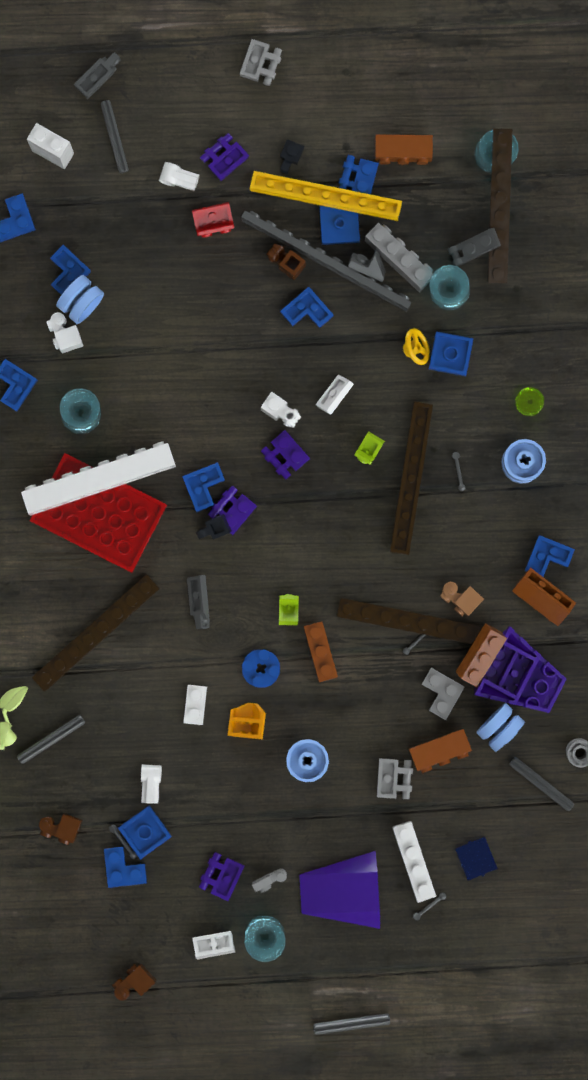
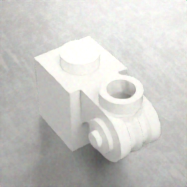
M54 313L51 319L46 321L50 332L54 331L56 338L53 339L56 350L60 349L61 353L83 347L77 326L64 328L67 321L62 313Z
M273 392L270 393L261 406V411L276 421L278 418H281L284 425L294 428L295 423L301 418L298 410L287 407V402Z

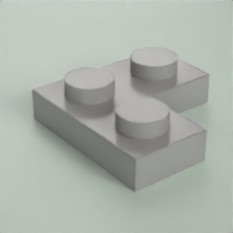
M430 668L422 682L423 686L438 694L429 711L446 720L465 687L433 668Z

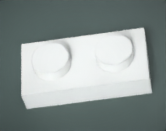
M337 375L316 403V406L331 415L354 384L350 380Z
M188 685L183 723L203 725L207 687Z

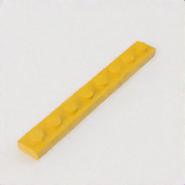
M254 171L250 185V191L395 221L399 219L402 201L257 171Z

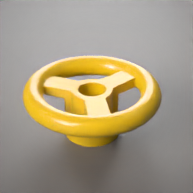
M412 328L408 330L405 336L403 351L416 364L425 365L430 357L427 339L418 329ZM421 353L424 356L423 359H419L416 354Z

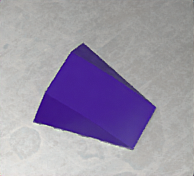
M508 626L503 632L507 640L478 687H475L474 695L550 713L567 679L547 662L541 654L534 650L528 642L520 637L514 629Z
M376 851L299 874L302 914L380 929Z

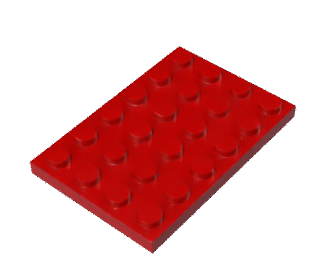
M64 453L52 478L58 480L62 478L61 475L69 472L73 474L79 473L81 468L90 465ZM124 484L34 514L30 522L133 573L167 504Z

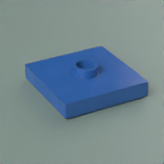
M320 206L322 245L360 243L358 213Z
M436 331L429 370L466 377L473 338Z
M150 805L118 827L139 859H142L172 837Z

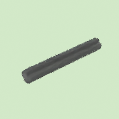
M110 100L102 101L101 107L119 173H126L129 169Z
M78 715L18 754L17 759L21 764H24L84 725L85 720L81 715Z
M517 757L511 760L509 765L566 811H570L573 808L574 803L521 760Z
M380 1014L316 1023L313 1025L315 1035L383 1026L390 1024L389 1014Z

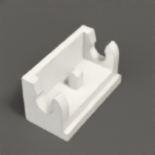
M231 931L193 938L197 959L235 953Z

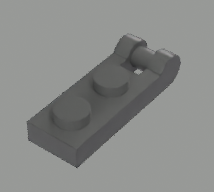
M490 228L447 250L449 255H452L453 266L457 267L501 246L495 228ZM461 250L463 251V254H464L463 257H460V255H459V251H461Z

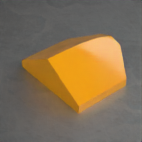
M246 703L231 709L227 736L263 739L266 713L257 703Z

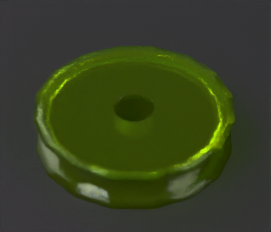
M528 387L522 389L516 397V407L525 416L537 415L544 406V397L535 388ZM529 399L532 400V404H528L527 401Z

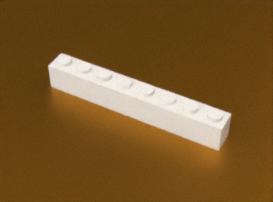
M159 442L154 444L151 449L141 448L135 450L133 455L123 454L117 456L115 461L109 462V460L99 462L97 467L91 468V466L81 468L79 473L73 474L69 472L61 475V479L54 480L52 478L45 480L43 485L36 487V484L27 486L25 491L21 492L27 512L31 516L174 468L176 465L169 444Z

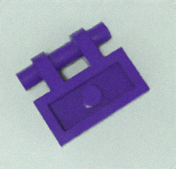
M229 133L224 137L221 136L217 143L211 148L208 147L200 157L203 163L209 159L213 161L208 168L220 181L225 179L249 158L247 152L237 141L232 146L228 144L233 139ZM223 148L226 150L223 154L217 157L216 153L220 149Z
M286 430L271 442L275 447L273 451H270L267 446L261 450L265 456L264 459L267 462H271L277 469L278 475H282L285 480L291 476L287 470L290 466L297 471L310 460L309 456ZM279 453L286 460L284 464L276 458Z
M231 486L228 491L225 490L222 494L223 497L217 504L214 503L211 507L212 510L208 514L211 518H215L218 514H224L232 530L230 532L232 536L257 507L243 494L236 499L234 494L238 490L234 486ZM230 501L233 505L226 513L223 508Z
M214 852L213 857L208 861L209 865L205 874H202L200 878L202 881L199 888L206 890L208 884L214 886L211 894L229 901L245 865L228 857L225 863L222 864L219 862L222 855ZM216 868L221 870L217 880L212 878Z

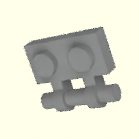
M251 39L240 76L258 82L260 75L265 77L263 84L270 86L271 81L275 79V70L277 64H280L282 50L275 48L274 53L268 52L269 44ZM265 59L270 61L268 69L263 68Z
M379 758L377 797L396 799L397 791H402V799H410V792H412L410 782L411 774H413V768H411L412 760H404V768L398 767L399 760ZM398 773L403 774V785H397Z
M277 869L253 881L252 886L255 892L260 890L263 893L271 888L273 882L285 881L287 873L284 869Z

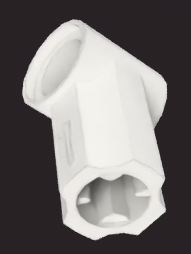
M165 162L159 182L168 186L176 185L195 191L199 175L183 170L173 163Z
M142 765L141 803H158L162 765Z

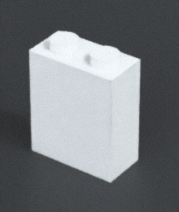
M38 123L35 124L27 138L30 148L34 153L63 169L66 168L74 155L68 140Z

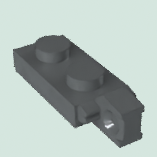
M114 52L108 59L106 57L100 58L74 86L89 99L117 70L115 66L121 61L120 57Z
M206 576L187 577L190 615L194 617L196 629H207L210 627Z

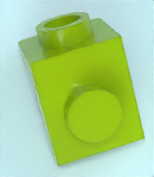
M368 431L354 455L361 463L371 465L385 441Z
M292 594L279 596V625H298L299 596Z

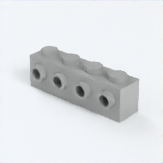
M377 223L365 236V242L373 250L377 249L379 255L418 292L433 279L432 268L426 263L423 265L418 260L419 256L411 250L409 252L404 247L405 243L397 237L395 239L391 235V230L386 225Z

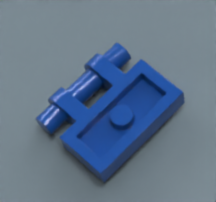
M348 155L346 162L343 164L344 171L342 178L339 179V188H351L352 191L371 195L379 163L360 158L359 165L353 164L355 157ZM351 171L356 172L355 181L349 180Z

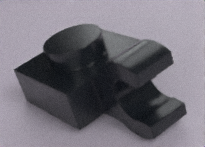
M287 139L280 155V159L284 160L280 173L288 175L292 163L298 165L305 146Z
M222 514L205 522L206 527L199 529L196 534L199 539L211 535L214 540L230 533L232 530L225 515Z

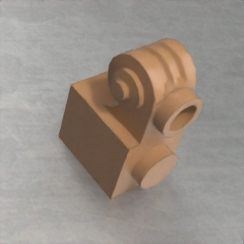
M454 582L446 583L440 595L445 602L449 603L451 601L456 606L454 610L462 617L464 615L468 617L484 600L471 586L464 593H457L458 586Z

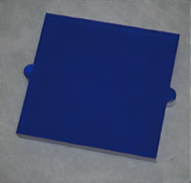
M485 837L473 842L468 841V844L455 848L467 880L478 876L483 877L486 873L498 869Z

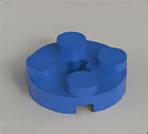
M254 650L245 657L242 664V673L250 685L265 688L277 680L280 674V663L272 652ZM257 664L266 665L264 674L256 672Z

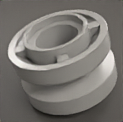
M576 738L568 743L566 757L572 765L576 767L588 766L587 740ZM579 748L585 750L582 757L575 756V752Z

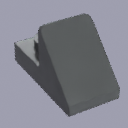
M377 249L371 260L362 254L352 253L348 267L383 282L386 270Z

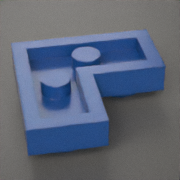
M23 193L5 199L11 217L0 221V242L35 231L36 229Z
M64 245L50 258L63 271L51 284L60 295L81 275L87 277L91 273V270Z
M310 287L305 289L280 311L292 327L304 316L308 315L317 327L321 328L334 316Z
M5 359L0 366V379L10 386L0 401L17 412L38 380Z
M218 462L182 476L196 512L214 505L208 487L225 481Z
M539 535L525 572L531 567L544 577L549 561L567 568L575 549Z
M124 846L104 849L108 888L147 883L145 863L126 866Z

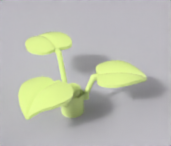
M26 686L13 688L7 691L0 699V709H3L2 714L5 722H0V750H4L5 746L12 745L17 739L16 734L11 730L12 725L8 720L7 711L11 712L20 705L28 690Z

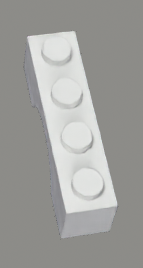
M408 821L393 826L392 829L416 901L419 903L436 897L412 822Z

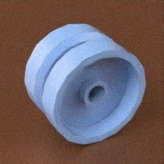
M81 275L69 285L56 304L63 313L70 312L69 318L76 324L84 321L94 311L104 296V292L97 286L90 288L91 281L84 275Z
M529 439L517 440L503 453L501 460L502 470L506 477L513 482L519 484L529 483L535 480L544 470L546 464L545 453L542 447L535 441ZM525 459L526 465L524 463H520V460Z
M506 703L499 707L476 732L483 740L489 738L493 733L495 734L488 744L495 752L512 740L525 723L519 715L513 716L507 721L513 709Z
M305 739L292 745L288 751L286 762L289 772L297 780L313 782L321 778L327 771L329 759L328 753L320 743L311 739ZM305 757L311 758L310 764L304 763Z

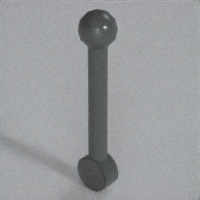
M454 452L452 454V458L455 460L456 470L459 480L458 489L460 491H464L466 487L462 481L461 470L458 460L460 454L458 452Z
M421 634L409 647H405L403 654L408 655L410 650L426 635Z
M111 825L109 827L110 832L114 833L130 853V858H136V853L132 851L119 834L116 825Z
M444 892L440 893L439 897L419 913L415 912L413 914L414 920H419L422 914L439 901L445 900L447 895Z

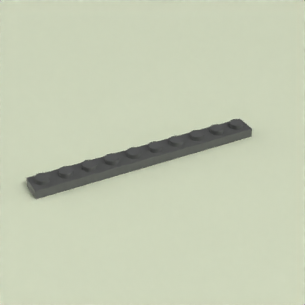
M244 211L241 217L242 222L405 312L410 308L411 302L406 295L402 293L398 295L392 292L393 289L388 285H379L376 283V279L367 275L365 277L358 271L343 265V261L339 258H330L324 250L318 247L314 249L309 246L310 243L302 238L298 240L292 237L293 234L286 229L281 231L276 228L277 225L269 220L266 222L261 220L257 213Z

